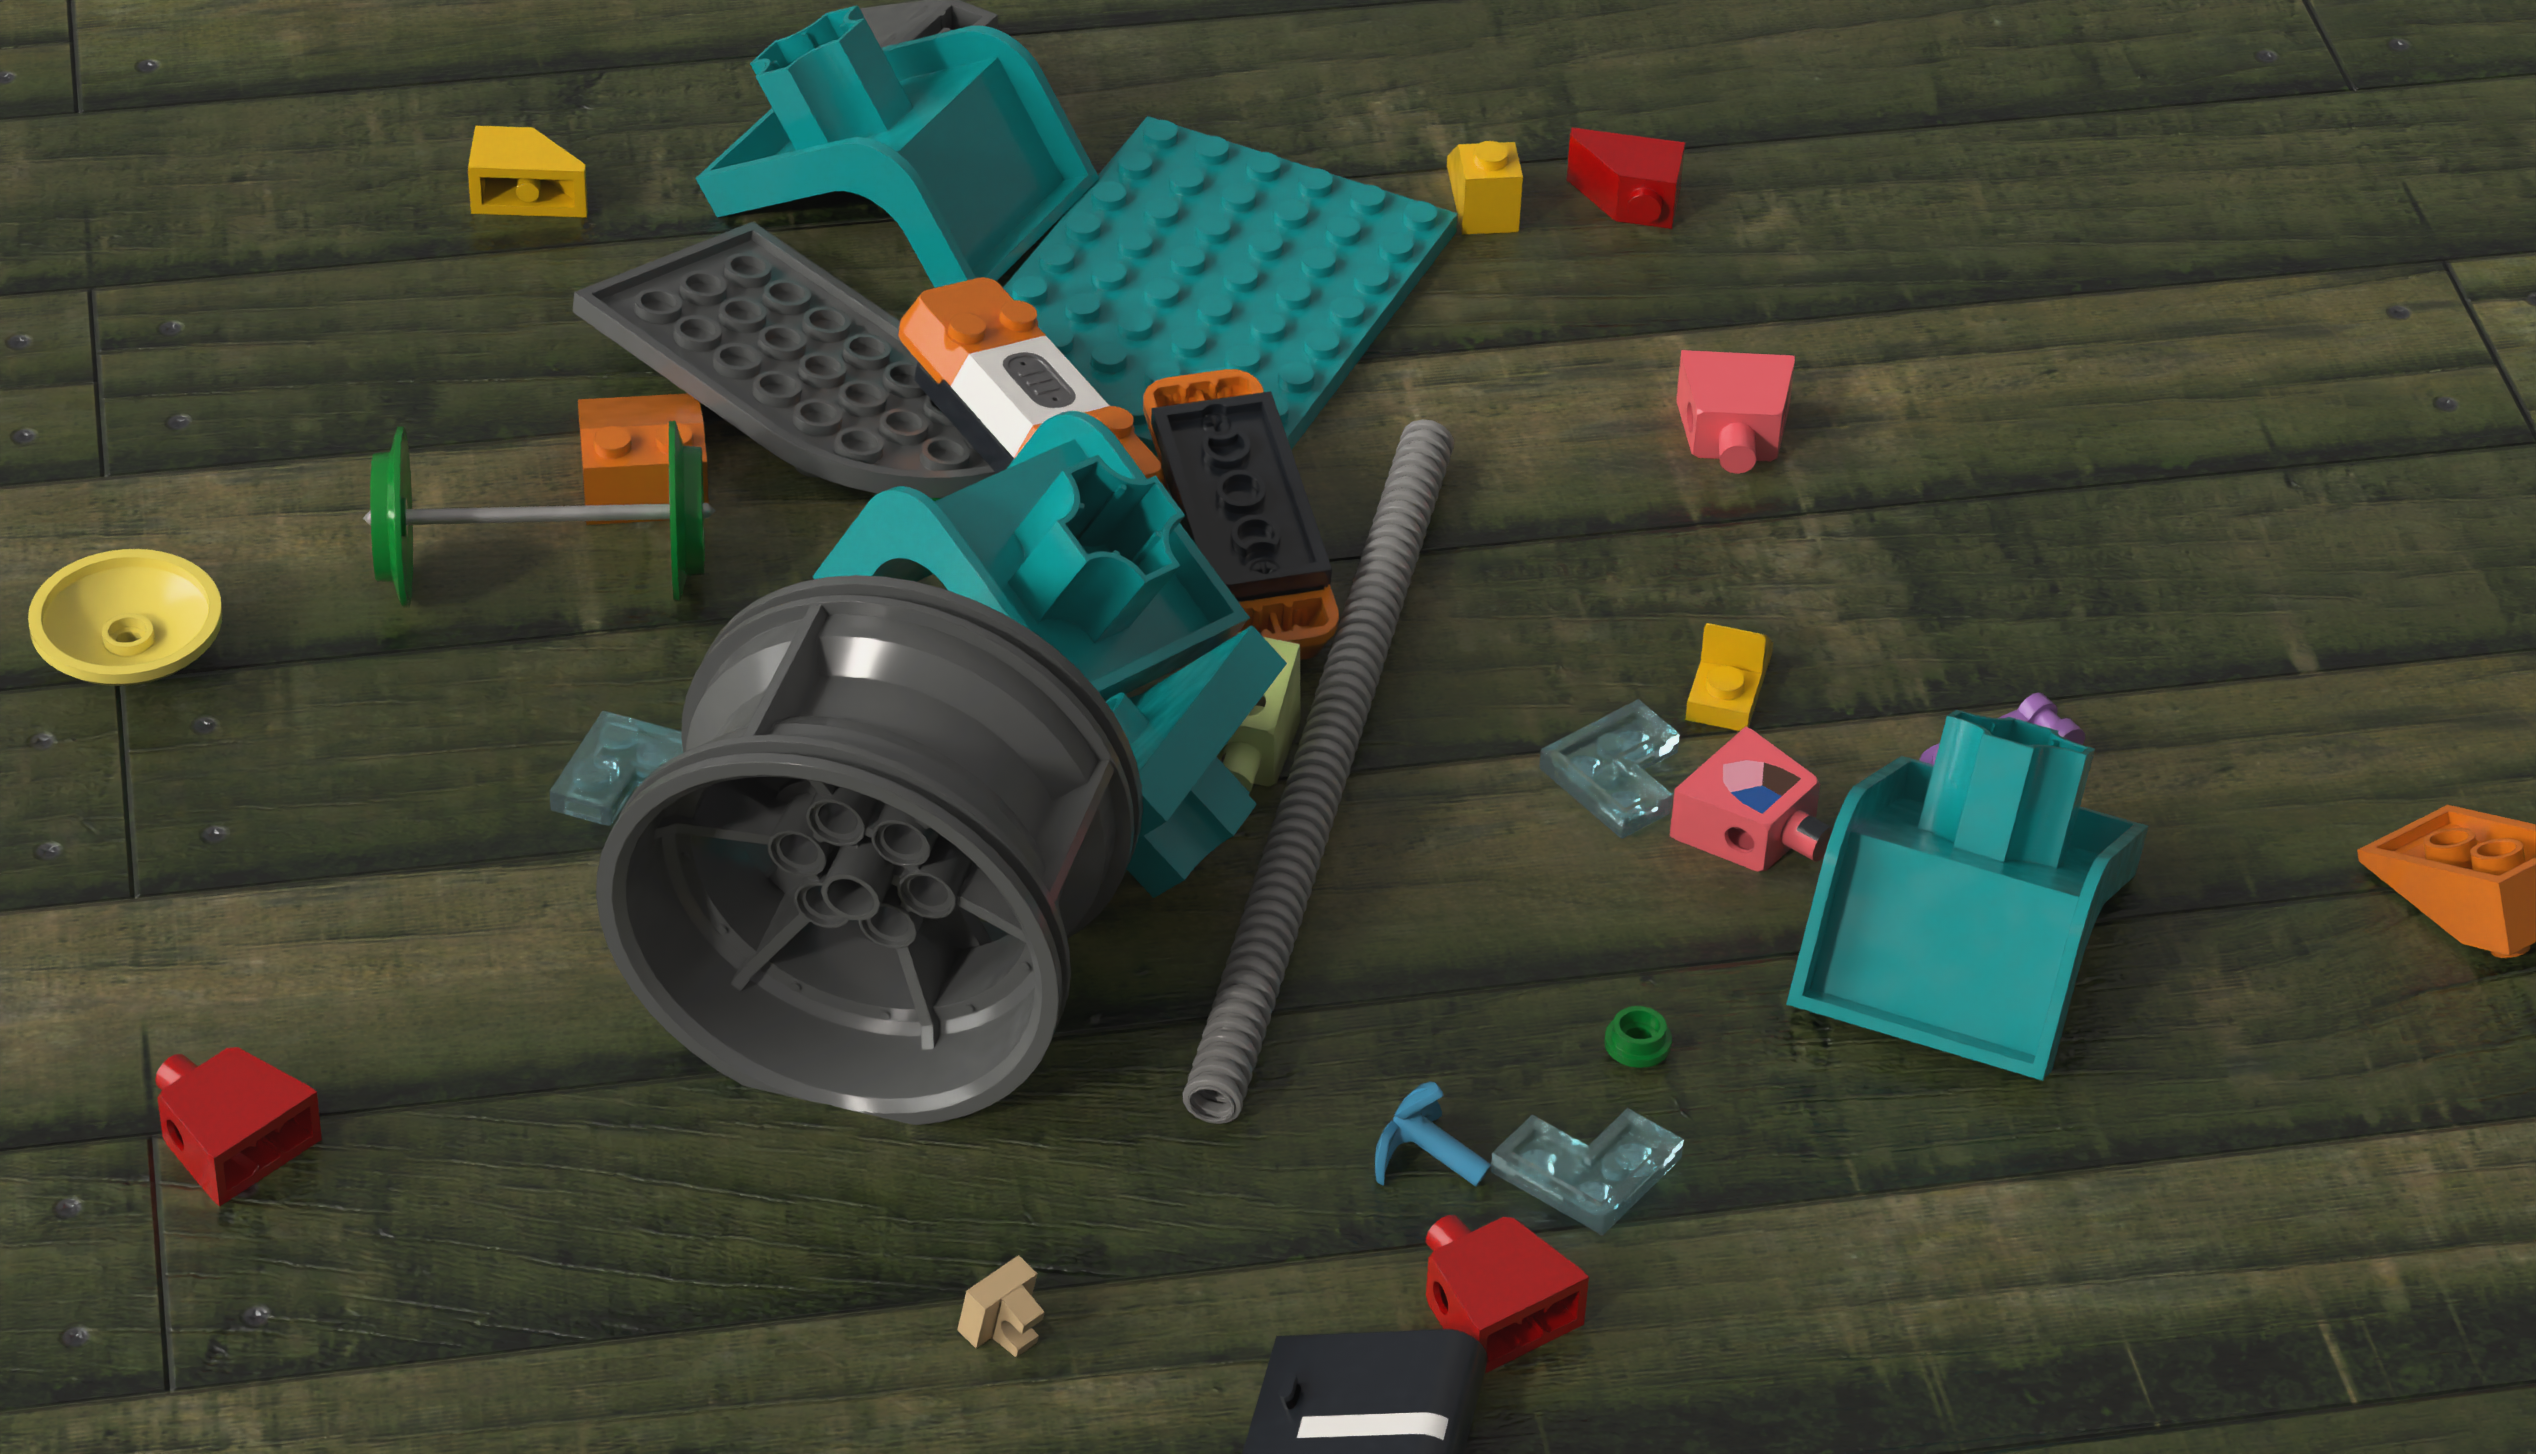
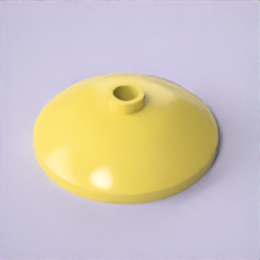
M122 549L87 556L54 573L41 585L33 597L29 608L28 622L31 640L36 651L48 664L57 670L94 684L128 686L148 683L170 676L199 658L212 645L220 631L222 605L216 584L204 570L194 563L162 551Z

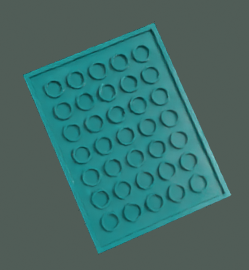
M1147 116L1098 174L1099 179L1071 206L1003 289L1013 300L1027 302L1037 310L1036 319L1038 320V327L1110 406L1121 407L1132 414L1134 418V433L1157 458L1158 455L1143 412V395L1147 387L1153 382L1167 377L1224 369H1238L1248 372L1258 379L1264 392H1272L1292 450L1457 232L1458 213L1436 207L1425 201H1417L1394 194L1374 185H1366L1343 178L1323 169L1312 168L1289 161L1269 152H1261L1238 145L1218 136H1210L1187 129L1167 120H1159Z

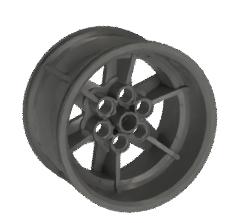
M851 575L799 582L778 589L754 601L736 614L719 632L695 673L686 695L682 713L681 739L683 753L657 768L635 789L622 809L602 850L597 871L596 899L601 927L614 961L641 1003L674 1038L717 1071L743 1086L828 1104L912 1125L943 1122L966 1116L991 1106L1021 1085L1041 1062L1062 1018L1069 995L1071 964L1067 939L1085 928L1110 902L1135 852L1141 832L1143 797L1137 762L1128 738L1115 714L1098 690L1056 648L1005 614L949 590L897 578ZM979 917L987 922H981Z

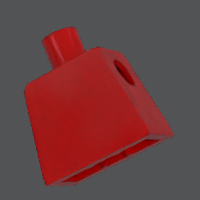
M239 1047L226 1048L199 1066L185 1055L175 1054L165 1060L157 1071L155 1082L157 1087L161 1089L157 1098L164 1141L218 1206L225 1204L322 1140L317 1091Z
M1447 1215L1439 1219L1428 1231L1426 1244L1433 1251L1428 1257L1426 1284L1428 1305L1443 1329L1464 1332L1474 1337L1483 1345L1488 1356L1485 1373L1584 1325L1589 1276L1515 1218L1502 1217L1475 1231H1471L1458 1216Z

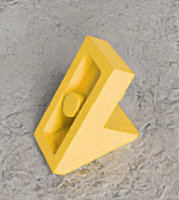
M1706 623L1703 634L1701 661L1687 701L1685 720L1741 731L1745 726L1749 728L1773 652V642L1767 635Z

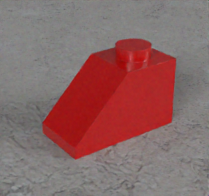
M1572 127L1566 180L1616 222L1672 229L1681 189L1685 142Z

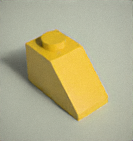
M475 126L468 163L471 214L587 218L586 165L533 127Z
M1484 141L1479 144H1458L1447 156V169L1462 235L1519 232L1523 174L1515 142L1499 143L1496 141Z

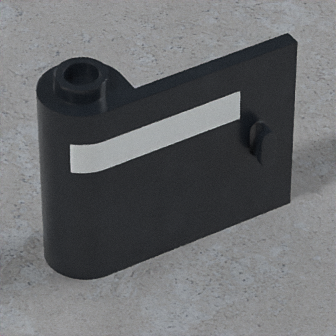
M1451 1329L1276 1336L1242 1454H1464L1488 1362L1487 1352L1483 1345L1474 1337Z

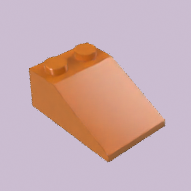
M688 393L578 399L585 505L669 504V421H676L684 446L702 448L704 503L709 504L704 422L701 405L698 400ZM670 519L586 521V525L667 521Z
M2446 805L2357 850L2361 864L2461 944L2488 950L2491 952V955L2498 958H2511L2527 953L2530 950V945L2536 942V824Z

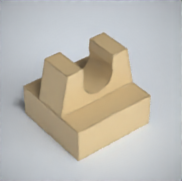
M1018 1255L966 1291L957 1330L975 1348H978L992 1338L1015 1357H1018L1034 1346L1039 1335L1032 1327L1043 1320L1045 1313L1032 1297L1038 1273Z

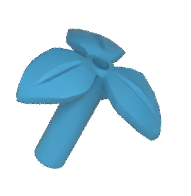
M1429 1081L1420 1084L1404 1098L1396 1110L1393 1120L1382 1131L1376 1145L1375 1177L1377 1183L1384 1186L1385 1172L1393 1152L1400 1144L1414 1142L1475 1187L1486 1176L1492 1164L1432 1122L1442 1116V1110L1437 1100L1444 1096V1094L1435 1082Z

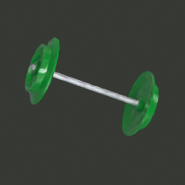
M669 421V504L412 509L411 470L407 432L404 426L397 427L391 451L375 453L372 456L370 511L363 519L371 526L375 579L377 582L394 583L400 603L404 608L410 607L412 598L413 525L670 519L673 600L681 601L687 577L705 574L704 519L709 518L716 510L708 503H704L702 448L684 446L676 421Z

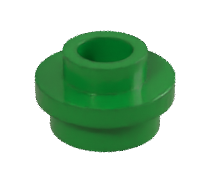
M1631 1006L1619 1011L1614 1020L1609 1023L1605 1031L1604 1044L1608 1054L1623 1065L1636 1068L1651 1067L1661 1063L1669 1055L1672 1045V1034L1664 1017L1659 1012L1645 1006Z

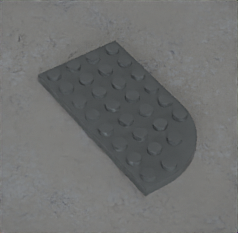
M755 222L735 228L574 292L573 313L758 444L787 463L795 466L796 470L805 476L820 477L850 488L873 493H881L893 487L904 486L916 489L930 498H943L996 474L914 380L916 366L919 362L902 344L898 336L900 321Z

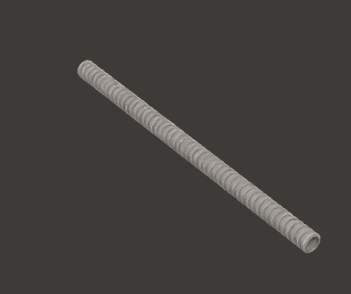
M1421 419L1413 421L1405 426L1401 434L1400 442L1393 458V464L1389 470V476L1385 482V488L1382 491L1381 500L1378 503L1377 512L1373 518V524L1369 530V536L1365 542V548L1361 554V560L1349 590V597L1345 602V609L1341 614L1340 623L1328 654V660L1325 663L1324 672L1320 678L1315 699L1312 702L1311 711L1307 717V723L1303 729L1302 738L1299 741L1298 750L1294 756V763L1290 768L1289 777L1286 780L1285 789L1280 798L1281 802L1277 807L1276 816L1272 822V829L1268 834L1263 856L1259 862L1258 871L1255 874L1254 883L1244 907L1245 911L1241 916L1240 925L1231 946V953L1227 958L1226 968L1222 973L1221 982L1216 991L1217 995L1212 1003V1010L1208 1015L1207 1025L1203 1030L1202 1040L1198 1045L1197 1055L1192 1063L1193 1068L1188 1075V1083L1183 1091V1103L1191 1114L1208 1123H1228L1237 1118L1242 1110L1243 1100L1247 1095L1248 1085L1253 1076L1252 1072L1257 1064V1056L1261 1051L1262 1041L1267 1032L1266 1028L1270 1023L1271 1013L1275 1007L1276 998L1280 992V985L1289 964V957L1298 936V929L1307 908V901L1316 880V873L1321 864L1320 860L1325 852L1329 832L1333 827V820L1342 799L1346 779L1350 774L1355 752L1359 746V739L1362 736L1363 727L1367 721L1371 701L1375 696L1380 674L1383 671L1388 649L1391 646L1392 637L1396 630V624L1399 621L1400 612L1408 593V587L1416 568V562L1419 559V552L1423 546L1427 527L1430 524L1431 515L1435 509V503L1446 474V468L1454 449V439L1450 431L1442 424L1433 420Z

